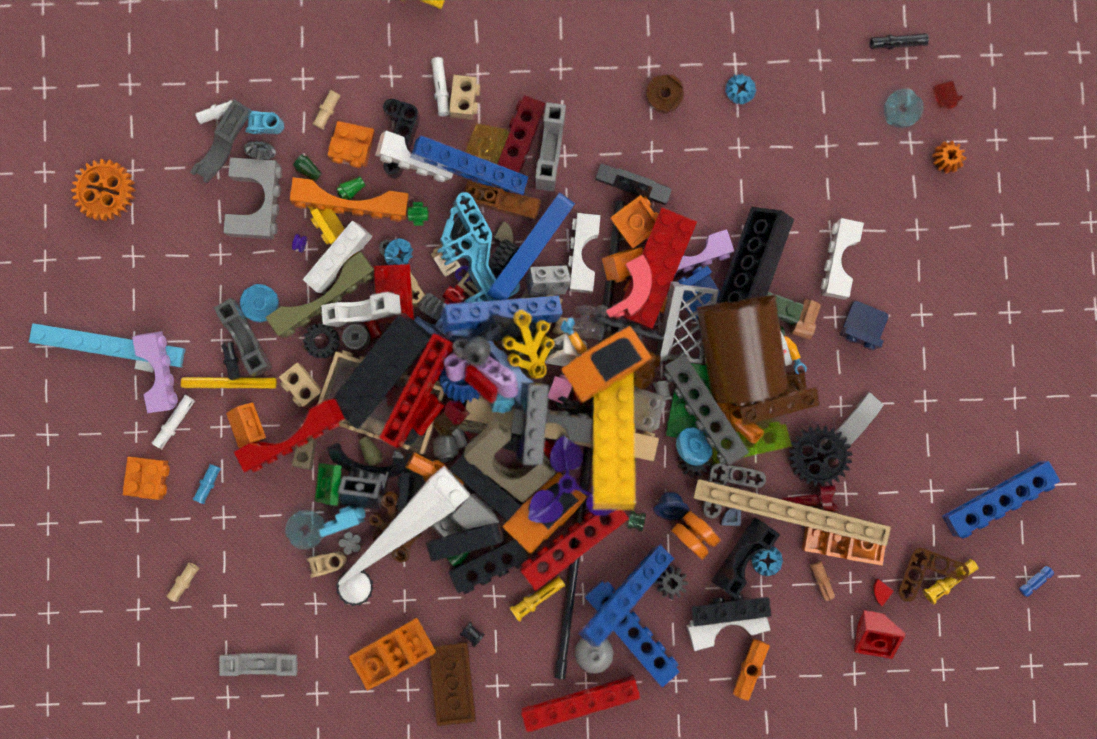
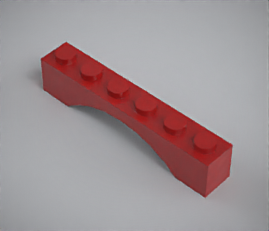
M335 398L325 400L309 410L308 416L301 428L286 441L281 443L256 441L234 451L243 472L252 470V473L263 469V464L267 463L269 465L279 460L278 456L281 454L286 456L294 452L292 448L296 446L300 448L307 445L310 438L313 437L315 440L324 435L323 431L327 429L331 431L340 426L339 423L345 420Z

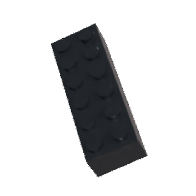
M751 207L716 304L767 296L794 222L791 216L783 210Z
M404 312L396 317L332 398H335L344 418L357 429L364 425L424 350L432 337L429 332Z

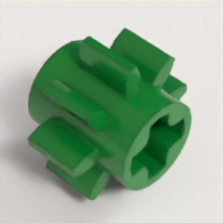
M413 202V207H408V219L413 221L414 226H423V221H428L429 219L428 206H423L422 202Z

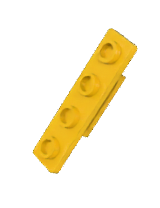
M309 207L313 216L311 221L314 226L321 228L323 232L321 237L327 245L329 243L332 245L345 228L333 210L325 209V211H319L317 208Z

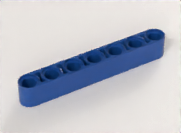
M562 193L557 195L487 293L489 297L495 301L508 299L575 205L573 201Z

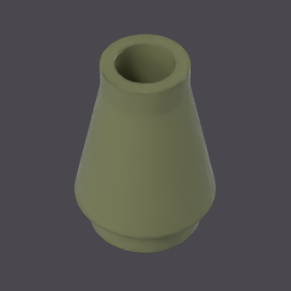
M369 436L359 440L365 463H368L369 466H374L383 460L381 451L370 440Z

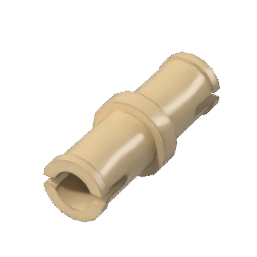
M332 90L329 91L323 105L321 104L319 107L320 111L312 123L313 125L324 129L330 115L334 113L333 109L340 98L339 94Z
M188 563L182 574L175 579L176 583L167 594L170 600L178 602L185 589L190 587L191 580L199 571L195 564Z

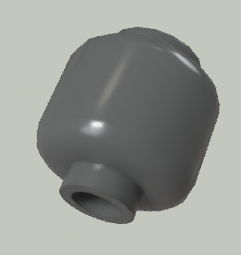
M472 337L469 339L463 350L465 361L473 366L485 364L491 353L490 343L482 337Z
M439 434V437L433 440L434 457L441 462H451L459 453L457 438L452 435L442 437Z

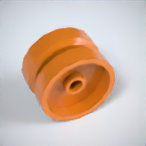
M688 511L683 517V521L690 528L687 529L682 524L677 523L671 531L694 554L703 560L709 554V551L702 542H706L710 547H715L721 539L705 521L698 518L691 511Z

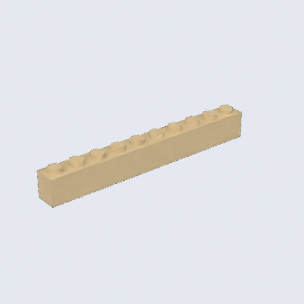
M479 395V400L475 398L471 402L467 400L466 409L470 414L466 420L490 424L495 418H498L512 429L514 409H516L514 406L511 411L505 413L492 412L491 404L481 395ZM551 411L550 414L558 415V412ZM546 423L545 437L558 440L561 436H565L569 439L567 431L561 425ZM592 428L591 444H590V443L575 442V441H572V442L575 443V444H578V445H582V446H587V447L593 448V428ZM634 429V457L654 461L659 438L655 437V433L644 431V434H638L636 429Z

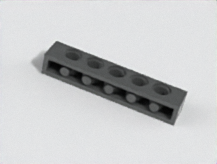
M685 354L667 364L663 369L665 371L663 373L668 383L672 382L675 387L673 390L679 399H683L686 404L684 405L689 415L693 414L697 420L695 425L700 432L704 431L706 434V442L717 451L718 454L716 456L722 465L729 466L748 454L749 451ZM678 375H685L688 382L680 383ZM696 391L698 399L692 400L688 396V392ZM706 407L709 410V415L702 416L699 413V408ZM711 423L719 425L720 430L718 433L710 430ZM721 440H728L730 448H722Z

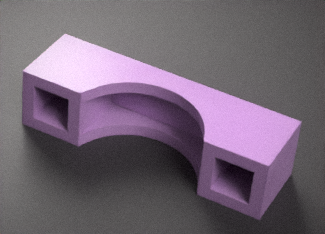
M727 229L709 235L706 238L705 249L699 255L693 257L683 256L677 272L683 271L687 273L693 271L695 266L701 265L705 267L712 264L713 260L719 259V261L730 258L734 248Z
M162 331L133 336L136 356L147 360L155 371L154 385L144 394L147 413L167 411L177 407L178 398L173 389L174 378L170 374L169 369L170 358L165 348L167 341Z

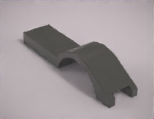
M233 99L214 131V141L209 152L199 163L193 166L191 174L195 175L197 173L204 177L203 181L205 183H208L227 161L231 153L232 143L252 112L251 109Z

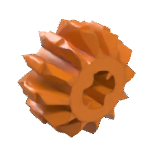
M944 141L935 148L936 153L932 154V157L936 159L933 165H939L937 171L944 169L946 174L950 171L954 173L958 168L963 167V161L967 157L962 155L965 150L959 149L961 143L954 145V141L948 143Z

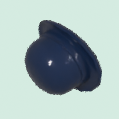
M667 492L660 496L658 504L653 507V511L663 519L676 521L683 519L689 511V507L683 502L679 494Z

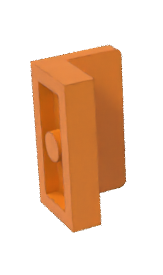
M253 402L237 406L226 413L239 448L266 438Z

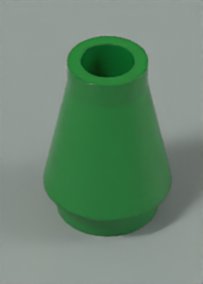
M359 176L356 179L339 184L336 191L341 199L351 200L366 185Z

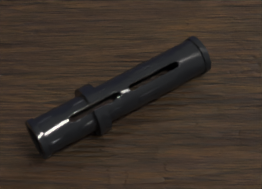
M927 33L901 36L888 34L886 37H871L870 49L886 48L887 50H892L895 47L927 46L929 36Z

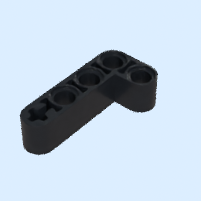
M392 98L387 99L383 104V110L388 119L397 122L394 134L401 136L402 130H409V134L402 137L405 138V145L408 151H410L420 121L419 112L412 104ZM390 107H397V110L395 112H388ZM407 113H415L413 118H406ZM384 162L383 165L384 171L391 179L399 178L404 170L394 162ZM395 164L397 169H393L391 172L389 168H393Z
M498 520V523L472 528L425 542L430 561H437L503 542L506 538L501 520Z

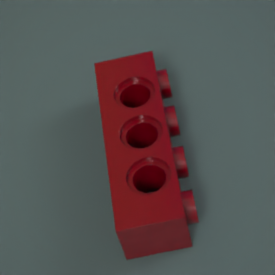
M526 95L516 105L515 111L518 112L515 118H511L509 124L510 133L505 135L502 142L504 146L503 151L498 153L495 161L497 165L518 173L522 171L545 111L544 102ZM524 115H529L531 120L524 122L521 118ZM521 132L525 136L522 139H517L515 134ZM516 150L518 154L515 157H511L508 155V152Z

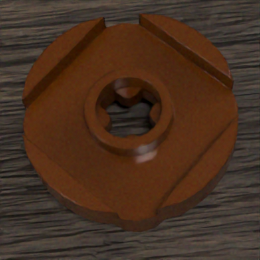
M657 75L649 82L646 100L654 110L667 114L676 110L682 103L684 98L683 85L674 75ZM661 90H669V97L661 96Z
M650 351L648 352L652 359L634 371V376H636L634 386L640 390L646 389L656 375L654 372L655 366L659 368L661 356Z

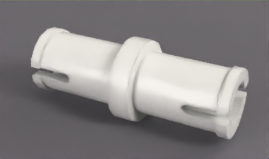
M232 100L220 105L214 104L209 109L197 112L196 117L199 123L203 124L213 119H221V116L225 115Z

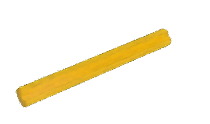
M183 377L181 378V387L276 388L277 379L239 378L238 380H230L229 378Z

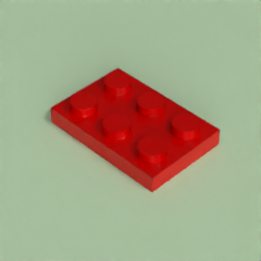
M410 264L374 266L376 294L388 292L400 295L401 313L404 312L414 320ZM398 315L377 320L378 323H392Z

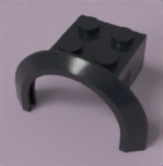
M340 443L327 447L330 458L341 468L349 471L348 476H343L338 492L342 505L380 510L382 505L381 498L386 491L389 478L398 476L405 470L404 456L399 451L394 450V455H392L393 463L391 465L371 467L350 459L343 452Z

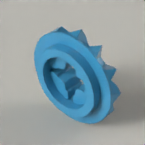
M744 74L734 75L726 85L728 98L736 104L750 102L756 93L755 82H753L750 76H745ZM745 83L744 90L746 92L741 91V93L739 92V94L737 95V85L741 86Z
M404 239L391 241L384 253L386 263L388 265L409 264L408 261L410 258H413V249L410 243ZM399 250L403 252V254L400 255L401 258L396 256L399 254Z
M772 546L770 551H760L752 557L753 568L761 575L771 576L781 570L783 563L782 553L774 546ZM767 555L775 560V562L769 563L768 569L766 563L760 561L766 559Z

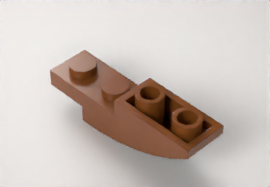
M467 181L464 192L469 193L473 197L477 205L516 217L523 216L536 220L541 201L536 198L505 192L500 188Z

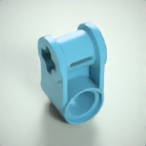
M252 111L248 117L246 132L251 134H279L284 129V122L273 112ZM273 120H277L276 125L270 127V123Z

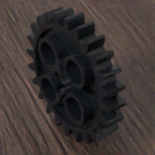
M817 424L815 430L809 426V432L802 429V436L795 435L798 441H791L795 448H789V452L793 453V455L789 456V460H794L790 467H797L794 470V474L801 473L799 476L800 480L806 477V484H809L812 480L814 487H816L818 482H821L822 486H825L827 481L832 485L833 479L840 482L838 476L845 477L846 475L843 470L850 471V467L846 464L853 462L852 459L847 458L853 455L852 451H847L851 448V444H844L848 440L847 437L840 438L842 435L841 431L835 434V427H832L830 431L827 430L826 424L823 429H820L819 424ZM824 439H828L832 444L830 447L825 448L821 445V442ZM811 446L813 448L812 453H804L802 451L803 447ZM833 449H837V452L828 453ZM818 452L824 454L823 459L817 457ZM835 457L839 460L838 463L833 466L828 464V460ZM813 458V459L809 460L808 462H804V459ZM811 464H818L820 469L813 472L809 469V466Z

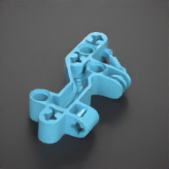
M463 192L455 198L454 207L450 209V218L447 219L442 237L440 238L442 247L437 252L442 253V259L445 258V266L460 258L468 260V273L479 293L465 300V303L495 301L487 295L496 281L488 265L492 232L473 197L469 193ZM461 200H462V201H466L467 204H466V205H465V204H462V205H461V204H460V201H461ZM457 213L467 234L452 241L450 234L454 224L453 218ZM470 215L477 219L476 224L469 222L468 217ZM479 235H485L484 239H479L478 237ZM462 241L469 243V250L462 248ZM519 283L509 297H511L519 291Z

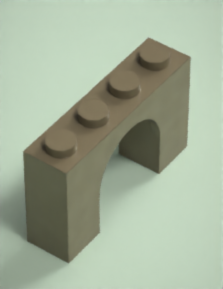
M495 418L466 446L464 457L470 464L478 467L484 475L491 477L498 486L505 488L514 498L524 502L554 475L555 470L551 465L550 459L544 454L542 465H526L519 469H509L500 465L494 455L510 440L512 429L500 419Z

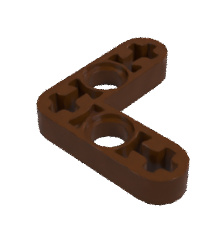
M917 548L910 558L899 588V596L903 601H913L918 594L926 569L956 580H964L969 575V568L959 561L924 548ZM921 551L925 552L924 556L927 557L920 564L924 566L923 570L917 566H911L912 562L917 563L918 558L915 554H919ZM941 558L945 560L946 567L943 570L935 567L934 562L936 559ZM950 562L954 563L952 565L954 568L962 566L965 575L957 577V573L950 570V574L946 573ZM912 569L920 572V578L916 581L909 578L908 574ZM905 580L918 584L917 588L912 586L911 592L914 594L913 597L909 596L908 599L904 598L905 594L902 593V590H907L909 585L904 584Z

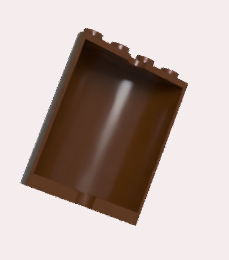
M775 295L696 307L710 393L716 403H735L736 406H743L747 402L753 401L764 403L767 401V398L786 392L789 384Z

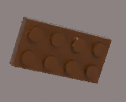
M468 642L434 645L436 653L429 657L437 726L476 722Z

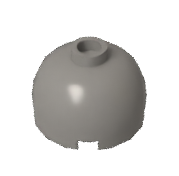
M583 638L579 639L575 647V657L581 669L588 673L597 674L605 671L613 661V648L607 638L599 647H592Z

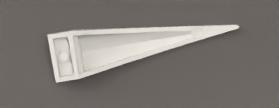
M443 466L427 480L385 531L339 580L338 585H341L453 512L455 508L470 496V493Z

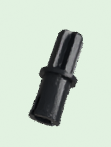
M227 342V347L225 343L221 345L225 359L223 363L226 365L229 379L238 380L240 378L239 359L235 354L234 343Z
M560 396L557 399L563 403L556 402V406L566 410L570 415H589L588 408L579 404L578 401L567 399L564 396Z

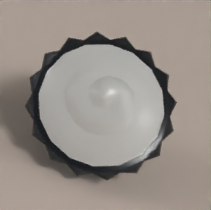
M362 570L341 585H338L339 580L347 573V571L342 572L336 584V593L339 595L340 600L351 606H360L362 603L367 602L374 590L370 575Z

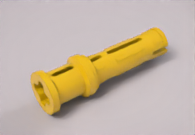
M972 559L965 562V565L969 568V575L979 569ZM962 566L954 570L957 573V577L965 575ZM947 576L943 579H937L933 586L922 590L927 600L934 605L936 600L944 594L948 595L950 589L962 580H956Z
M557 576V578L530 597H523V601L514 607L511 606L510 609L520 622L522 617L531 611L534 612L537 605L565 587V584Z

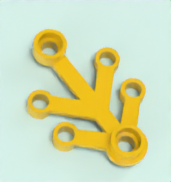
M519 310L514 314V322L520 326L525 345L516 342L510 336L503 338L502 345L506 349H514L529 355L530 362L521 359L515 353H511L507 361L512 366H520L527 369L528 374L532 378H542L547 372L544 362L555 344L551 338H543L550 326L544 320L538 321L536 324L538 331L532 340L528 327L531 322V315L524 310ZM540 343H541L543 349H542L540 355L537 356V353H536V352H537V350H538V348H539V346H540Z

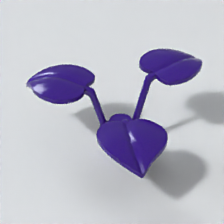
M561 436L557 440L550 456V462L555 471L562 472L566 470L565 476L559 482L561 489L556 497L548 490H541L533 496L528 519L533 522L548 523L558 519L563 512V505L557 500L560 499L563 492L572 493L575 490L589 495L587 507L595 515L604 516L618 510L593 509V486L591 492H588L577 486L576 481L569 476V469L575 470L581 465L583 454L581 449L565 436Z

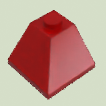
M864 610L858 622L854 652L893 659L905 638V633L884 614Z

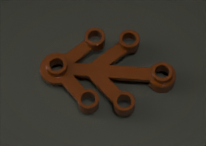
M388 491L383 494L381 504L384 508L388 509L390 523H392L398 516L395 506L398 497L394 492ZM387 497H392L393 501L388 500ZM377 512L370 515L369 523L382 529L374 533L373 541L375 542L377 540L376 535H381L389 524L383 521L381 515ZM372 517H377L378 521H374ZM423 531L392 551V557L396 562H406L410 558V547L416 539L422 536ZM399 550L404 551L405 554H400Z

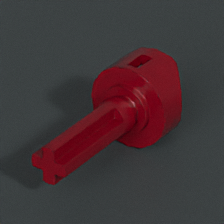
M835 485L820 486L819 495L782 498L784 501L808 507L820 505L822 510L828 512L838 511L837 505L832 500L836 492Z

